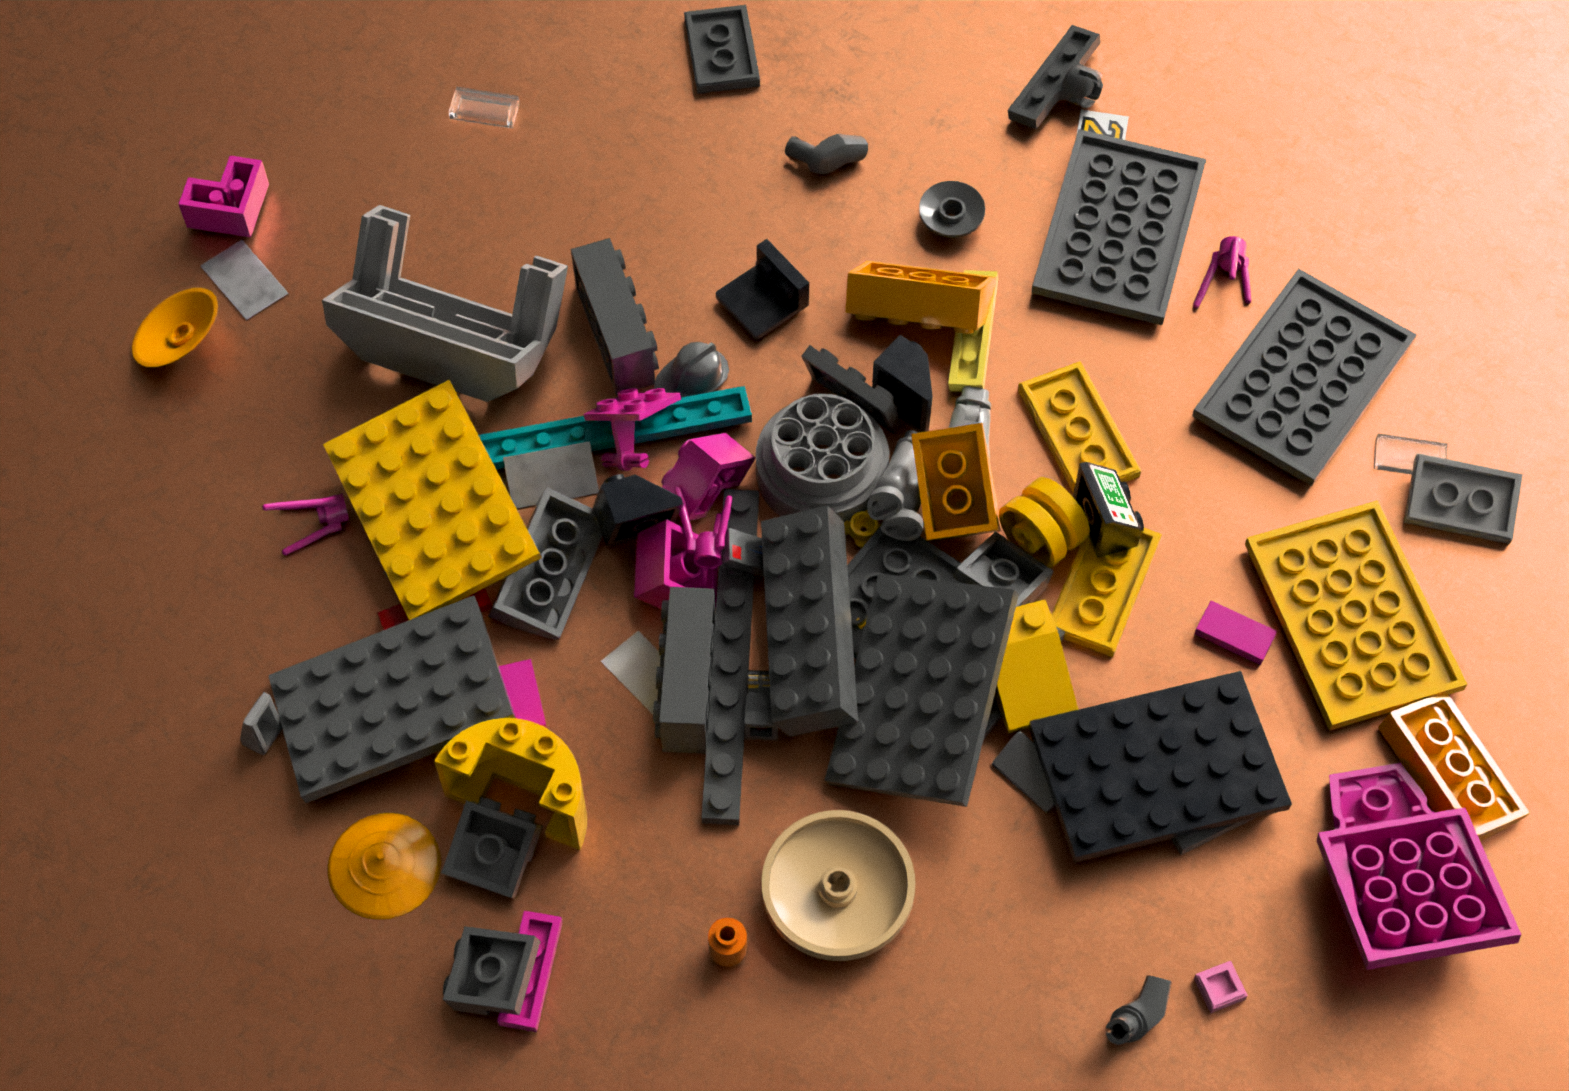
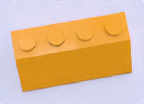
M865 261L848 272L845 313L856 314L855 318L859 320L870 321L875 320L876 317L888 318V323L895 325H906L908 321L921 323V327L926 329H940L941 326L954 327V331L957 333L971 334L986 322L996 285V277Z

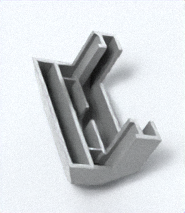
M378 205L362 215L353 278L322 299L326 325L361 360L435 385L450 380L456 392L486 402L517 389L534 374L557 327L568 270L567 265L537 255L534 257L533 265H523L520 269L514 308L511 314L401 278L410 214Z

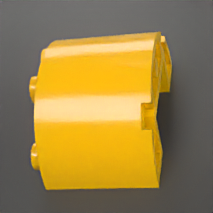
M498 718L468 727L453 737L440 751L434 762L446 797L464 804L466 800L478 802L480 796H486L494 778L500 779L542 796L539 806L554 811L545 830L546 837L581 850L587 830V811L580 772L572 752L555 733L544 726L528 720Z

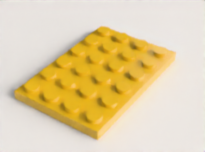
M450 380L323 444L409 620L458 602L542 558Z
M1378 500L1247 537L1245 541L1247 551L1329 731L1393 712L1431 696L1445 693L1450 695L1465 690L1468 684Z

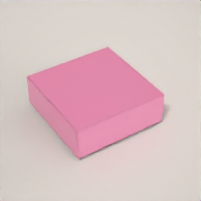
M1231 961L1197 973L1194 977L1210 1013L1246 1000L1248 996Z

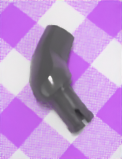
M845 134L830 136L816 146L796 136H792L785 147V154L808 164L810 172L817 174H828L846 163L863 160L868 152V143L864 137Z
M1146 976L1138 999L1121 1006L1113 1012L1110 1022L1106 1026V1028L1110 1029L1106 1032L1107 1038L1112 1043L1119 1045L1126 1042H1135L1148 1033L1165 1017L1172 982L1155 976Z

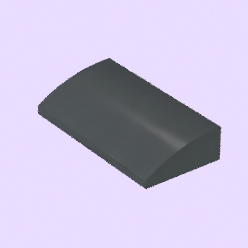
M546 487L527 525V529L542 558L504 578L488 617L528 633L559 640L603 534L593 508Z

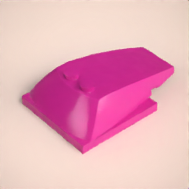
M1401 763L1329 775L1335 830L1319 832L1316 842L1366 970L1519 943L1521 932L1465 807L1432 812L1427 806V797Z

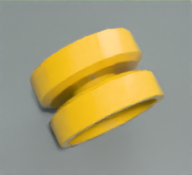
M1039 477L1022 490L1021 496L1012 498L999 510V521L1008 540L1049 568L1054 567L1066 556L1067 550L1076 548L1089 536L1088 519L1081 506L1065 488L1050 478Z

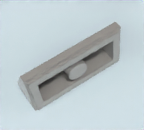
M1018 731L995 758L992 765L1044 812L1048 813L1055 805L1035 744L1021 731Z

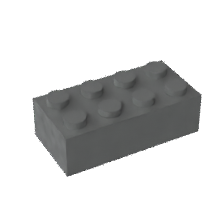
M610 238L571 249L575 288L616 396L617 392L624 389H640L655 384L654 370L659 369L655 351L658 350L653 332H646L644 326L647 323L646 315L642 304H636L633 298L636 296V290L631 276L625 277L623 270L626 269L621 250H614Z
M670 587L669 600H662L661 622H663V633L659 635V655L661 656L660 667H657L656 671L658 695L657 701H654L653 708L655 738H661L662 752L706 754L716 615L714 589Z

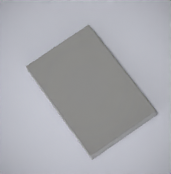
M1417 453L1414 458L1404 523L1510 544L1513 540L1523 474Z

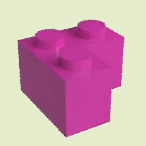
M229 156L221 182L188 177L178 204L186 227L251 237L269 186L262 160Z
M726 433L689 439L680 447L678 451L679 458L674 467L663 476L661 481L663 484L662 488L675 494L674 489L679 486L685 500L689 520L704 518L722 489L741 484L756 457Z

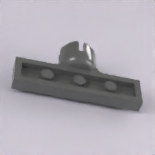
M1071 25L1010 106L1008 118L1037 129L1053 106L1060 100H1066L1084 108L1093 106L1096 102L1094 100H1098L1102 92L1103 83L1101 79L1103 75L1098 70L1084 65L1100 45V34Z

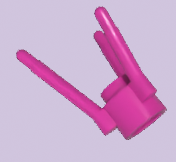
M1229 236L1221 240L1219 251H1215L1212 254L1211 264L1193 303L1194 309L1199 308L1218 265H1221L1222 269L1229 272L1230 280H1234L1236 272L1241 269L1245 303H1251L1248 270L1249 258L1246 256L1247 244L1242 238Z
M679 486L675 487V494L680 496L684 503L680 511V517L686 537V552L694 554V564L698 567L709 569L719 567L722 564V550L725 548V534L731 511L732 497L727 496L725 498L722 514L717 513L713 532H701L698 538L694 539L682 490Z
M343 493L321 499L276 502L262 506L264 511L316 508L319 522H327L328 524L324 528L282 550L283 555L286 556L329 533L342 530L340 522L349 521Z

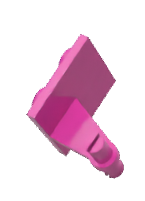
M629 388L617 392L618 397L597 402L596 408L584 413L585 421L611 422L617 453L606 452L602 455L601 461H605L602 463L604 467H618L621 471H629L632 467L646 468L649 464V459H646L648 455L646 453H634L635 421H641L681 400L680 393H666L664 388L651 389L645 393H638V389Z

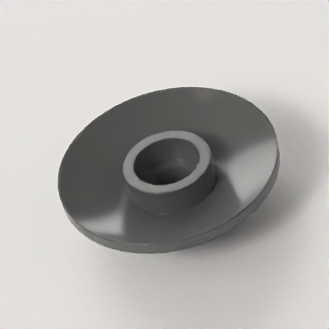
M944 181L931 186L922 195L919 204V214L924 225L932 232L944 237L955 238L971 234L978 229L985 217L986 207L981 194L972 186L959 181Z

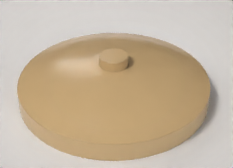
M829 810L811 814L784 830L767 854L761 880L762 898L766 913L782 938L807 955L831 961L859 959L877 952L890 943L899 934L909 918L916 884L911 858L900 839L888 827L876 819L861 813L845 810Z

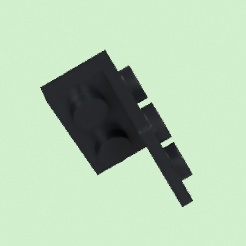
M768 239L756 245V265L716 291V299L755 340L760 339L809 306L810 283Z

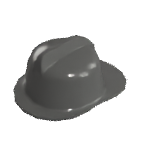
M691 342L683 346L677 356L659 372L654 388H664L666 393H680L681 398L714 392L727 380L729 373L728 361L722 353L717 351L715 344L712 342L709 344Z

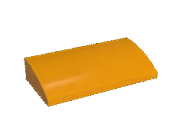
M1447 693L1431 696L1390 712L1378 726V729L1405 769L1424 792L1427 802L1434 812L1465 807L1480 842L1510 827L1530 814Z

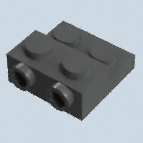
M995 531L956 568L953 578L963 584L1014 589L1019 595L1016 607L1033 603L1046 590L1053 570Z
M480 796L478 802L466 800L441 873L504 896L515 898L527 862L532 860L543 825L535 823L537 816L535 814L515 808L513 815L500 810L502 803Z
M465 926L462 937L456 942L454 948L455 960L451 974L444 981L443 1000L454 1011L488 1016L490 1011L520 1015L541 941L534 935Z

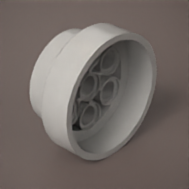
M832 394L808 395L795 400L777 412L764 426L756 446V479L758 488L765 502L780 517L828 505L844 522L850 521L855 513L868 510L867 504L870 495L875 490L880 476L889 465L887 439L875 419L852 401ZM792 438L794 441L785 442L782 439ZM819 445H826V446H828L829 448H827V449H819V448H817V446H819ZM853 452H861V453H863L864 455H862V456H854V455H852L851 453H853ZM796 467H801V468H804V469H806V470L801 471V472H796V471H794V470H792V469H793V468H796ZM831 474H836L840 477L837 479H831L827 476Z

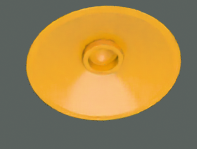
M189 288L173 294L158 304L145 317L135 333L132 342V354L135 361L145 367H160L175 362L191 352L205 338L216 319L218 301L215 294L206 288Z
M397 813L374 814L352 824L337 839L328 860V881L337 900L352 913L374 920L397 918L416 909L432 893L440 875L441 855L434 836L419 821Z

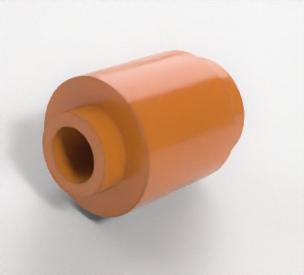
M721 918L711 925L708 931L709 954L714 962L721 966L731 967L739 964L746 956L747 933L743 924L734 918Z

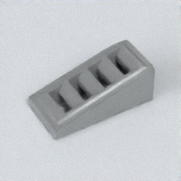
M263 692L244 719L240 737L243 746L261 755L266 754L282 730L280 717L269 694Z

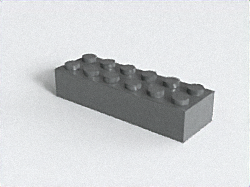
M828 505L761 521L772 723L790 737L857 723L858 711L844 521Z

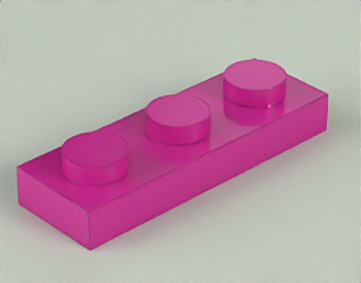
M524 910L519 934L534 935L541 942L520 1015L499 1013L497 1019L499 1026L537 1032L563 923L562 917Z

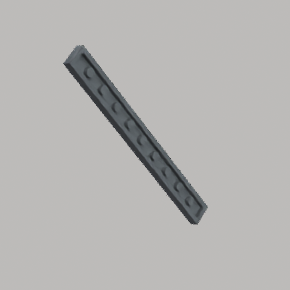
M724 489L723 508L725 498L727 496L732 497L727 528L757 536L759 491ZM722 564L719 566L702 823L739 825L745 740V707L748 691L755 574Z

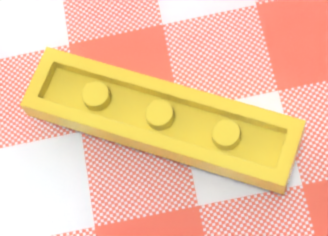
M964 270V273L996 277V285L985 324L978 330H974V333L971 334L955 332L948 382L949 391L962 392L965 386L984 389L998 286L997 271Z

